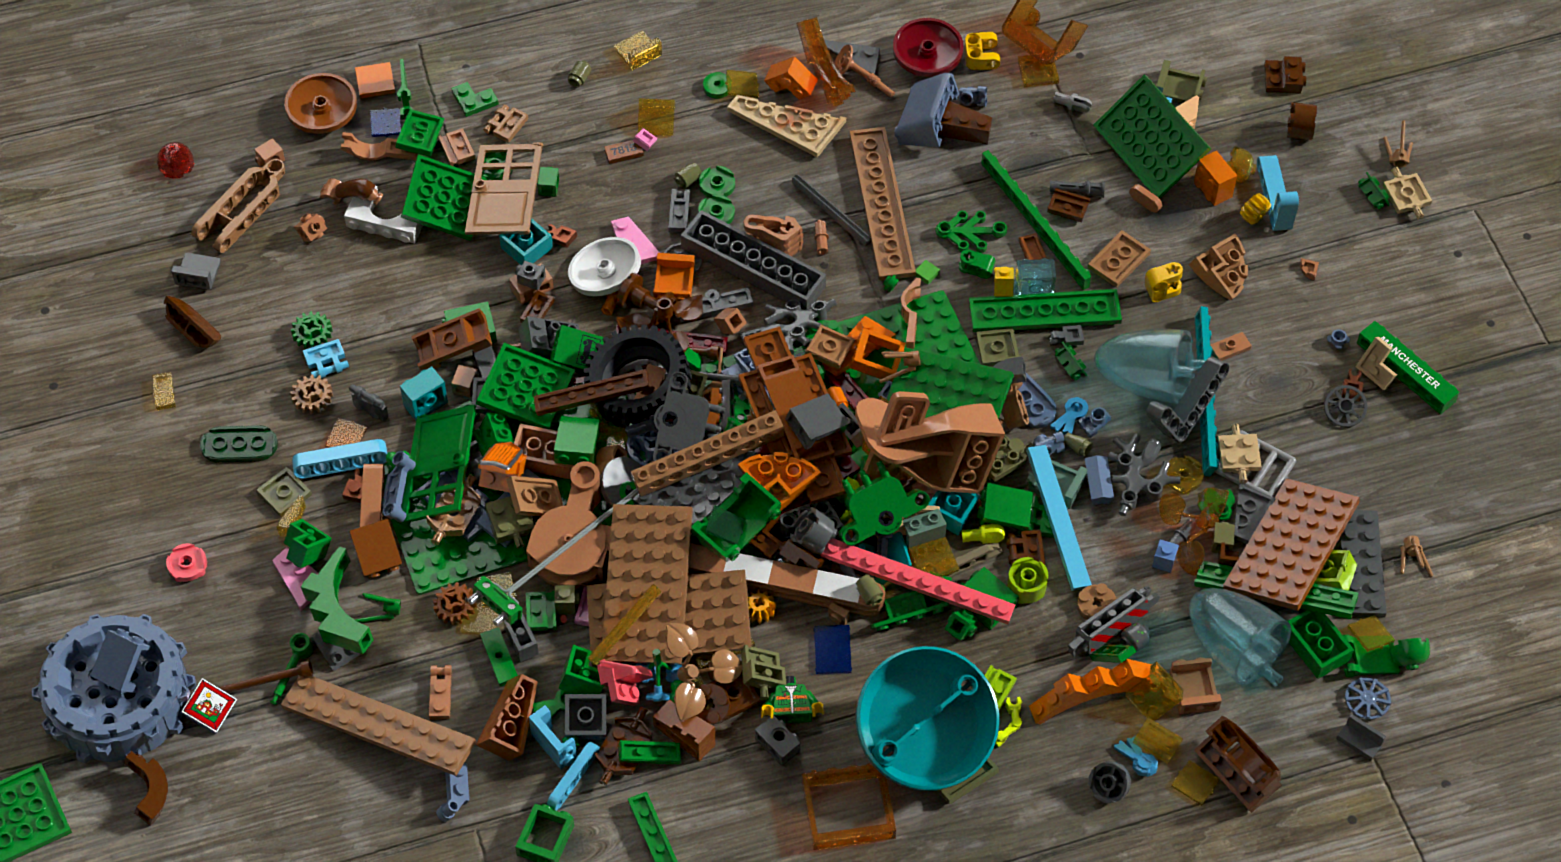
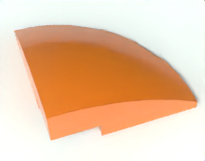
M774 452L772 455L764 456L757 454L738 464L743 474L747 472L781 502V511L799 497L821 475V472L803 458L797 459L783 452Z

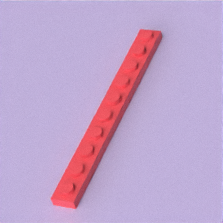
M836 539L829 540L820 556L1007 625L1015 608V604L853 545H847Z

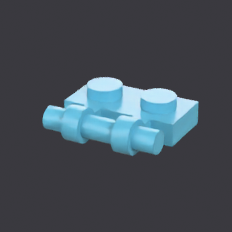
M339 339L303 350L309 369L315 367L318 369L311 372L314 378H317L319 375L321 378H324L327 374L339 373L343 371L342 369L349 368L347 360L339 361V359L345 358V353ZM330 362L334 363V365L325 368L323 367L324 364Z

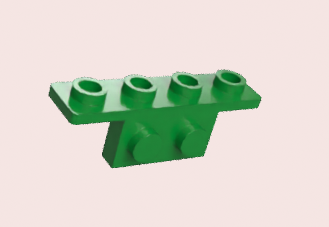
M916 591L904 593L885 599L884 607L888 619L870 624V627H876L877 631L889 628L888 624L895 622L896 625L906 623V618L914 616V619L925 617V612L933 611V614L945 611L944 607L949 604L943 602L927 607L922 593Z

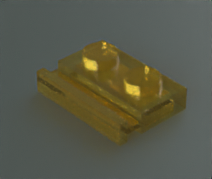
M1147 718L1135 736L1133 743L1168 764L1182 743L1183 738L1152 719Z

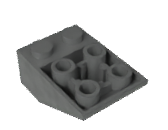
M527 316L518 329L521 349L546 359L550 358L557 329L564 325L579 330V324Z

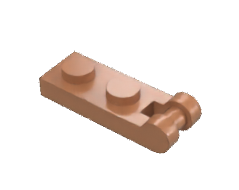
M431 665L429 719H450L452 666L437 667V665ZM438 675H445V679H438Z

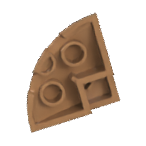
M1236 234L1214 245L1189 264L1193 271L1209 287L1229 300L1234 299L1242 291L1244 279L1248 276V265L1245 264L1243 257L1245 250Z

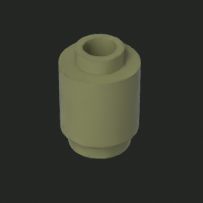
M577 61L568 74V82L572 86L580 87L584 84L591 73L589 63L586 61Z
M696 163L688 164L675 173L674 180L679 187L687 188L699 179L702 171Z
M865 575L856 582V589L867 605L872 604L874 606L882 601L881 597L884 593L874 578Z

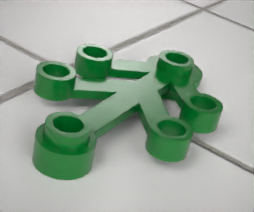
M961 210L949 222L941 221L935 228L936 235L943 239L949 238L958 246L959 252L969 249V243L966 240H961L956 234H962L976 246L977 252L984 253L987 250V243L980 240L974 234H993L996 238H1002L1007 233V225L1001 221L995 222L992 227H974L977 223L985 222L986 213L984 211H977L975 216L966 222L968 214L966 211ZM958 223H965L962 227H955Z

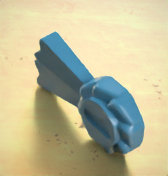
M1079 397L1068 399L1065 404L1066 413L1052 423L1050 428L1055 429L1057 433L1065 425L1063 435L1067 433L1072 434L1075 420L1084 417L1088 412L1087 402Z
M1136 736L1132 739L1127 738V745L1121 740L1119 744L1114 745L1115 750L1133 761L1132 768L1138 775L1149 777L1156 773L1158 761L1152 754L1149 755L1142 752Z

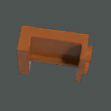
M388 519L349 531L363 576L368 575L370 579L379 576V571L387 569L389 573L399 569L398 565H401L402 561Z

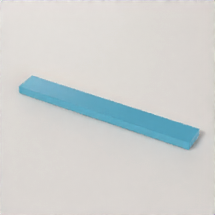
M1046 445L1028 447L1026 452L1071 590L1084 589L1092 584Z

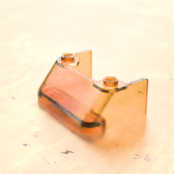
M1017 0L1002 25V32L1007 38L1043 64L1050 65L1072 52L1088 28V25L1085 23L1071 20L1057 42L1037 27L1040 21V12L1034 6L1038 0Z

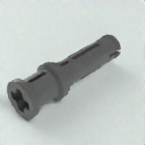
M1050 180V192H1054L1055 188L1070 193L1084 194L1086 197L1096 195L1104 198L1105 182L1091 183L1087 180L1085 183Z

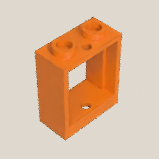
M863 328L858 336L849 368L879 379L896 373L901 358H895L892 369L862 359L866 343L868 341L896 352H904L906 343Z

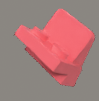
M605 659L600 660V664L597 665L600 683L609 687L611 702L631 706L640 704L639 690L636 687V683L652 678L651 670L641 665L632 666L606 661Z

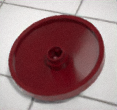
M919 18L909 21L897 31L893 40V54L897 63L906 71L918 76L934 77L950 72L959 64L963 55V40L960 33L951 24L935 18Z

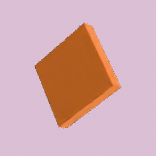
M390 62L355 67L360 99L395 93Z

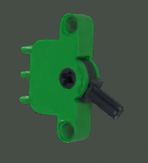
M880 460L877 462L878 470L881 474L880 477L871 481L865 470L859 471L863 486L853 490L847 479L842 480L843 488L847 494L845 505L853 522L843 526L839 530L838 535L839 539L847 545H855L873 535L877 537L876 554L887 558L888 539L893 538V533L899 529L902 517L907 518L926 508L930 498L926 492L920 489L905 493L900 481L889 474L886 466ZM918 494H922V496H923L922 502L919 503V504H916V503H915V498H916V496H917ZM884 514L888 515L887 518H884V521L880 519ZM850 530L853 531L852 539L846 540L845 534Z

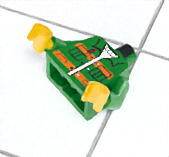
M786 676V685L776 686V692L770 694L769 699L766 700L761 708V718L769 715L770 719H773L774 715L784 723L812 722V715L815 717L816 713L825 714L823 703L819 702L811 691L806 690L804 684H796V677Z

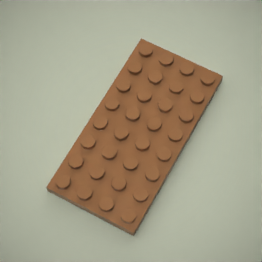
M613 504L601 660L605 659L606 661L617 663L651 664L654 662L652 651L659 649L661 660L664 663L682 665V658L673 656L668 650L666 625L670 623L685 624L693 516L692 507Z
M745 569L688 575L685 625L691 627L696 632L699 641L697 648L691 650L693 655L715 653L722 649L739 651L743 649L744 645H748L751 648ZM607 583L586 585L592 665H599L601 660Z

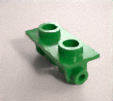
M1366 172L1368 178H1362L1358 181L1359 188L1366 196L1371 192L1373 193L1368 196V199L1374 208L1381 209L1384 203L1390 206L1388 193L1385 189L1381 190L1378 187L1380 183L1375 176L1371 177Z
M1062 342L1064 347L1055 350V357L1062 366L1068 362L1070 363L1064 368L1071 379L1078 380L1082 373L1088 376L1084 371L1087 368L1081 359L1076 360L1074 357L1077 353L1072 346L1069 345L1067 347Z

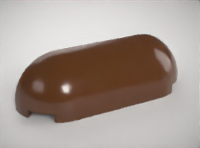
M172 296L165 297L166 319L193 345L208 348L220 341V333L190 305Z

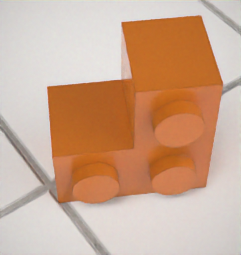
M796 57L771 65L764 79V82L774 92L788 88L798 99L810 96L818 81Z

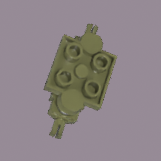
M1005 434L985 484L994 483L1026 464V450L1028 447H1034L1032 442L1024 445L1019 438L1010 440Z

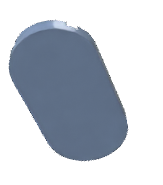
M1026 373V382H1023L1018 390L1022 394L1028 413L1029 424L1027 426L1032 428L1046 427L1055 419L1056 404Z

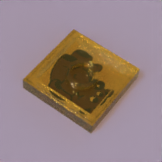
M1053 53L1018 56L1017 61L1024 87L1059 84V76Z

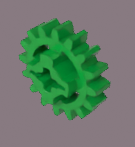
M310 311L307 316L305 313H302V318L296 317L297 323L292 322L293 328L291 333L293 341H297L298 346L303 344L304 349H307L308 346L312 348L316 345H321V343H327V338H332V325L330 319H327L325 314L320 317V312L313 315L312 311Z

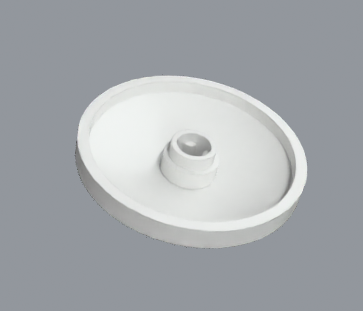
M608 237L599 239L583 247L573 257L568 268V276L573 287L581 294L588 296L608 295L618 291L626 278H631V273H638L641 257L637 247L625 238Z

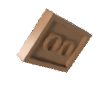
M1121 230L1088 263V269L1117 288L1150 255L1151 249Z
M510 476L506 479L516 515L542 517L549 510L563 506L556 480Z

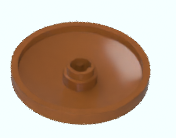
M316 73L305 76L295 82L288 90L284 104L287 117L295 127L305 132L322 134L338 130L352 119L357 109V98L354 88L346 79L331 73Z

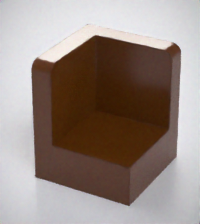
M1221 542L1218 552V564L1234 567L1236 562L1239 561V552L1225 550V543Z

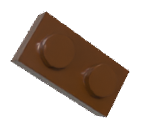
M537 290L520 317V322L523 323L527 316L544 319L554 303V297Z

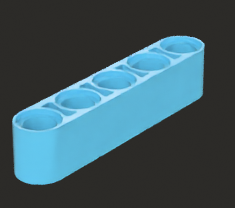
M375 439L298 453L292 458L293 472L297 478L303 479L356 468L359 469L363 468L364 464H384L386 462L387 446L385 441Z

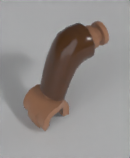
M331 178L323 185L320 191V198L328 197L334 199L333 203L337 205L341 198L357 197L363 201L369 200L371 202L373 200V204L377 205L383 194L381 192L378 194L375 184L367 179L359 178L341 182Z

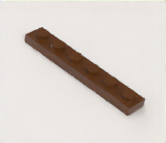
M644 369L534 396L536 414L540 416L649 390L648 373Z

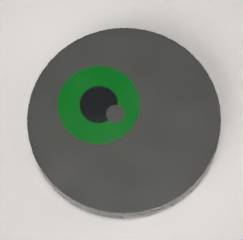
M618 457L605 465L600 475V490L607 503L609 502L613 506V504H617L636 489L631 471L642 467L641 464L628 457ZM629 500L624 505H634L633 500Z

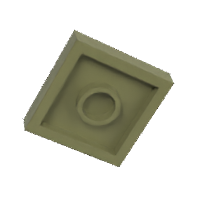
M1013 328L976 332L982 365L990 367L1005 359L1019 357Z
M288 467L256 489L257 494L281 518L312 496L307 486Z

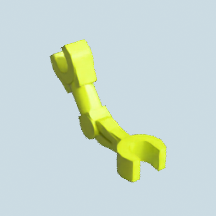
M1010 697L1006 699L1005 707L1008 713L1011 714L1012 722L1004 731L998 732L995 743L998 747L1007 740L1010 734L1016 732L1021 727L1022 721L1019 713L1022 700L1020 697H1017L1016 704L1010 702Z

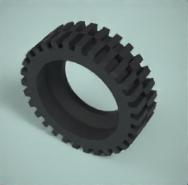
M642 324L641 329H638L637 325H631V330L629 331L626 327L621 328L622 333L617 334L615 330L611 332L613 336L611 339L605 336L603 338V345L599 342L595 345L597 352L591 351L589 354L591 360H586L587 368H584L585 384L615 377L625 365L640 359L654 360L660 363L667 371L668 376L664 383L656 391L645 397L630 400L615 397L594 402L593 405L596 410L609 423L613 421V424L616 426L622 423L623 428H626L630 424L633 425L649 420V416L655 415L656 410L665 403L669 380L673 373H685L688 378L687 389H691V369L682 346L671 333L667 335L666 330L662 328L658 331L657 326L652 325L649 330L645 324ZM681 375L675 376L674 384L682 386L684 384V377Z

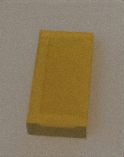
M172 373L152 375L156 410L176 407Z

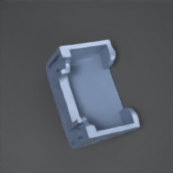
M942 73L914 83L911 86L904 111L894 131L899 145L940 147L942 139L938 138L939 130L942 131V116L948 101L957 100L959 96L952 73Z

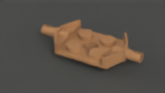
M468 475L465 481L461 510L458 512V515L451 516L445 514L431 518L428 515L426 516L428 525L436 532L431 540L433 544L439 545L442 537L462 536L481 504V497L472 488L476 480L474 476ZM455 490L444 492L435 508L453 504Z

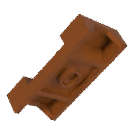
M480 308L411 336L418 350L420 363H417L421 371L427 370L430 367L437 369L441 367L440 362L471 349L476 353L492 346L486 316Z

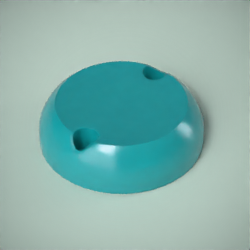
M914 647L890 656L880 663L866 679L860 691L856 707L857 736L870 763L890 781L914 790H943L956 786L970 778L989 758L995 746L999 730L998 703L987 678L967 658L944 648ZM963 681L967 682L964 686H961ZM971 686L970 691H965L967 688ZM888 746L889 748L883 752V747ZM893 751L892 756L888 757L887 755Z

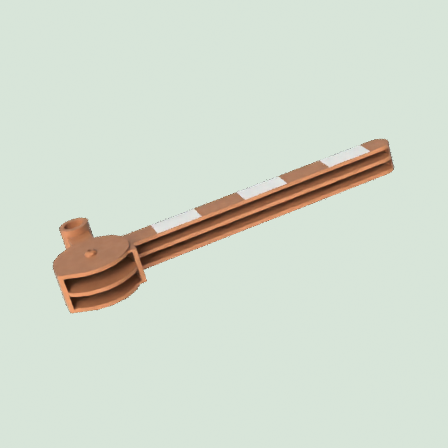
M580 462L573 466L570 472L571 490L567 505L551 509L537 520L531 532L526 550L528 566L532 570L598 519L593 514V509L601 500L600 473L593 463ZM600 523L537 574L552 586L575 585V589L589 585L594 580L604 581L609 561L611 526ZM690 543L688 575L745 569L747 591L757 592L759 589L761 594L767 591L770 596L826 608L834 602L850 613L864 616H876L883 609L885 590L879 583L877 584L884 593L881 597L882 601L874 606L872 604L867 605L856 589V582L859 578L745 554H739L734 561L726 562L704 546Z

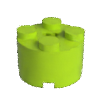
M1031 557L1020 558L1012 564L1008 573L1007 587L1019 596V604L1034 603L1044 597L1048 582V570L1042 562H1037Z

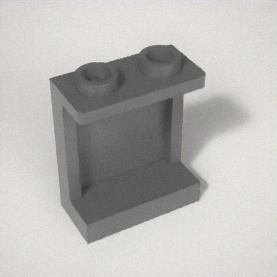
M828 393L790 408L785 418L805 450L811 448L816 440L838 432L840 435L843 434L849 424L845 415L837 407L835 400Z

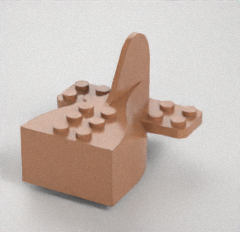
M900 391L891 396L889 403L875 398H866L858 403L855 416L865 442L871 450L863 470L868 474L871 481L881 476L877 466V462L881 460L889 474L899 481L903 472H905L923 485L935 490L981 494L1005 436V432L992 404L980 403L959 406L925 418L930 405L928 396L925 393Z

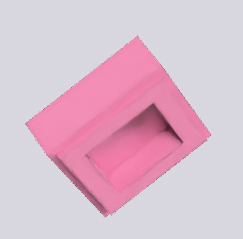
M643 128L634 137L633 141L648 151L658 138Z

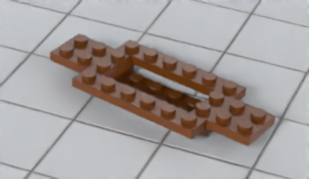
M780 326L745 336L743 341L755 370L739 374L738 379L755 419L774 411L764 388L765 385L774 408L784 426V432L791 447L790 451L785 436L765 444L769 455H772L774 452L788 453L791 457L807 460L821 472V475L805 490L810 504L846 494L842 484L843 477L835 460L852 454V449L845 432L841 435L835 432L816 440L811 448L805 450L785 420L790 408L828 393L812 354L809 353L799 357L791 355Z

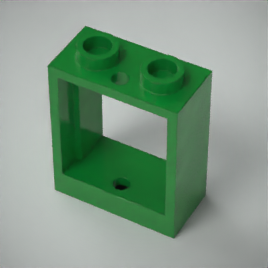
M534 804L515 846L517 856L535 862H559L574 828L573 816L565 811L558 812L552 810L550 806L545 804ZM538 816L564 825L553 851L527 843V839Z

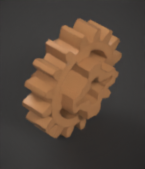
M312 374L309 379L303 376V381L297 380L298 385L292 386L293 391L290 392L292 403L296 405L297 410L302 408L303 413L307 410L310 411V414H313L314 410H317L319 413L321 407L326 409V403H331V397H333L331 384H328L327 379L322 380L320 375L314 378Z

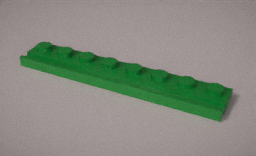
M1202 560L1197 578L1194 581L1195 587L1243 596L1225 591L1223 588V584L1233 569L1232 566ZM1313 584L1300 609L1351 619L1358 600V592Z

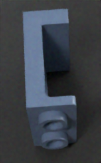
M118 628L117 631L108 630L90 676L119 691L133 692L136 684L130 682L141 650H149L150 646L143 643L144 639L128 636L129 632Z

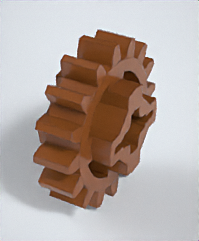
M456 582L455 586L452 587L448 583L447 589L441 587L442 593L435 594L437 599L433 600V608L438 618H443L444 623L450 620L452 625L455 624V621H459L462 624L463 618L469 620L468 614L474 615L473 608L477 607L476 602L473 604L465 603V596L468 599L473 595L472 589H467L466 584L460 587L459 583Z

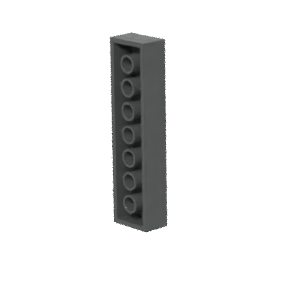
M702 210L681 234L682 249L784 302L791 299L798 300L801 310L810 309L811 304L817 300L826 288L825 273Z

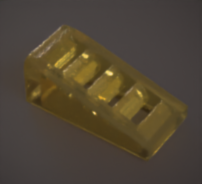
M299 495L277 524L276 528L280 536L286 537L289 524L302 519L306 508L303 496Z

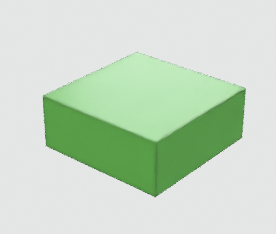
M927 260L916 269V277L921 278V281L927 285L940 274V269Z

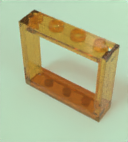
M871 763L862 766L849 765L846 768L840 769L833 767L828 768L826 771L818 772L811 770V773L802 774V788L813 850L896 839V826L887 779ZM878 778L886 824L824 833L817 832L810 787Z

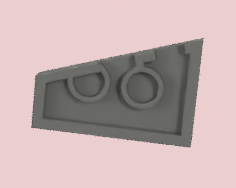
M1240 483L1234 539L1248 544L1269 506L1273 504L1276 498Z

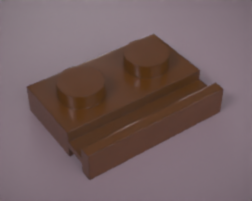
M1055 188L1047 213L1082 223L1090 203V198Z

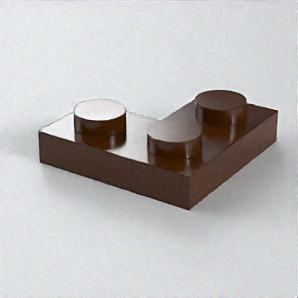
M780 516L775 520L772 519L748 542L769 560L776 554L782 544L780 540L769 533L772 527L779 521Z

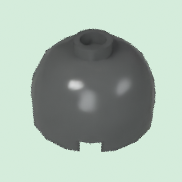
M1106 761L1098 764L1091 770L1088 785L1095 794L1094 797L1103 803H1114L1128 794L1131 787V777L1124 765L1118 762Z

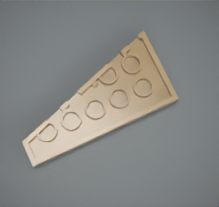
M737 95L727 106L728 112L817 158L846 123V117L840 116V118H835L827 113L821 115L813 113V110L788 105L782 107L774 102H769V104L759 102L758 99Z

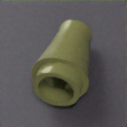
M1067 433L1064 436L1063 443L1067 444L1079 456H1087L1090 453L1093 444L1089 439Z

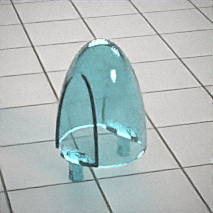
M1148 329L1121 334L1099 346L1094 356V362L1098 371L1111 383L1133 394L1173 404L1179 403L1189 387L1190 379L1195 377V373L1192 372L1195 370L1199 371L1206 360L1194 359L1191 333L1188 330Z
M1206 588L1196 592L1189 603L1190 620L1200 642L1214 661L1240 685L1249 684L1260 677H1264L1273 686H1278L1276 681L1280 684L1283 676L1271 667L1273 662L1282 655L1291 636L1289 622L1261 603L1237 592L1220 588Z

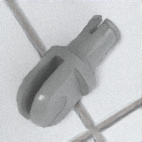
M1055 92L1056 96L1053 97V103L1065 105L1070 111L1075 110L1087 113L1090 111V107H1092V102L1089 99L1078 96L1076 93L1069 96Z

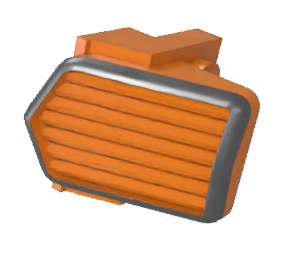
M513 442L497 443L489 448L478 464V468L481 469L479 486L510 493L506 479L510 476L521 477V474H524L527 455L523 454V449Z

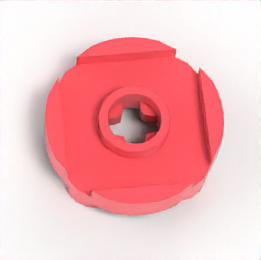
M186 543L176 546L166 559L168 572L177 582L193 581L205 574L207 567L206 555L201 548L195 547L194 544ZM186 559H188L189 562H191V563H190L189 565H187V566L182 565V564L185 563L184 560H186Z

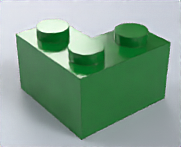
M303 519L289 524L284 544L290 547L286 559L300 568L326 558L332 538Z
M576 645L572 646L565 662L558 689L572 694H601L604 685L600 683L598 669L588 666L592 651Z

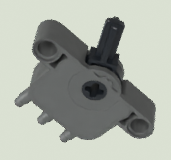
M676 372L671 375L665 403L656 410L655 415L649 416V420L625 428L628 438L650 431L658 432L653 453L654 461L658 460L657 454L659 452H665L668 456L673 453V449L682 450L703 441L705 431L721 432L722 427L707 423L709 412L724 414L726 408L710 404L704 397L686 393L688 378L685 373ZM681 375L684 377V384L682 386L674 384L675 376ZM669 413L671 414V416L676 417V419L673 420L674 424L666 422L665 418H668Z

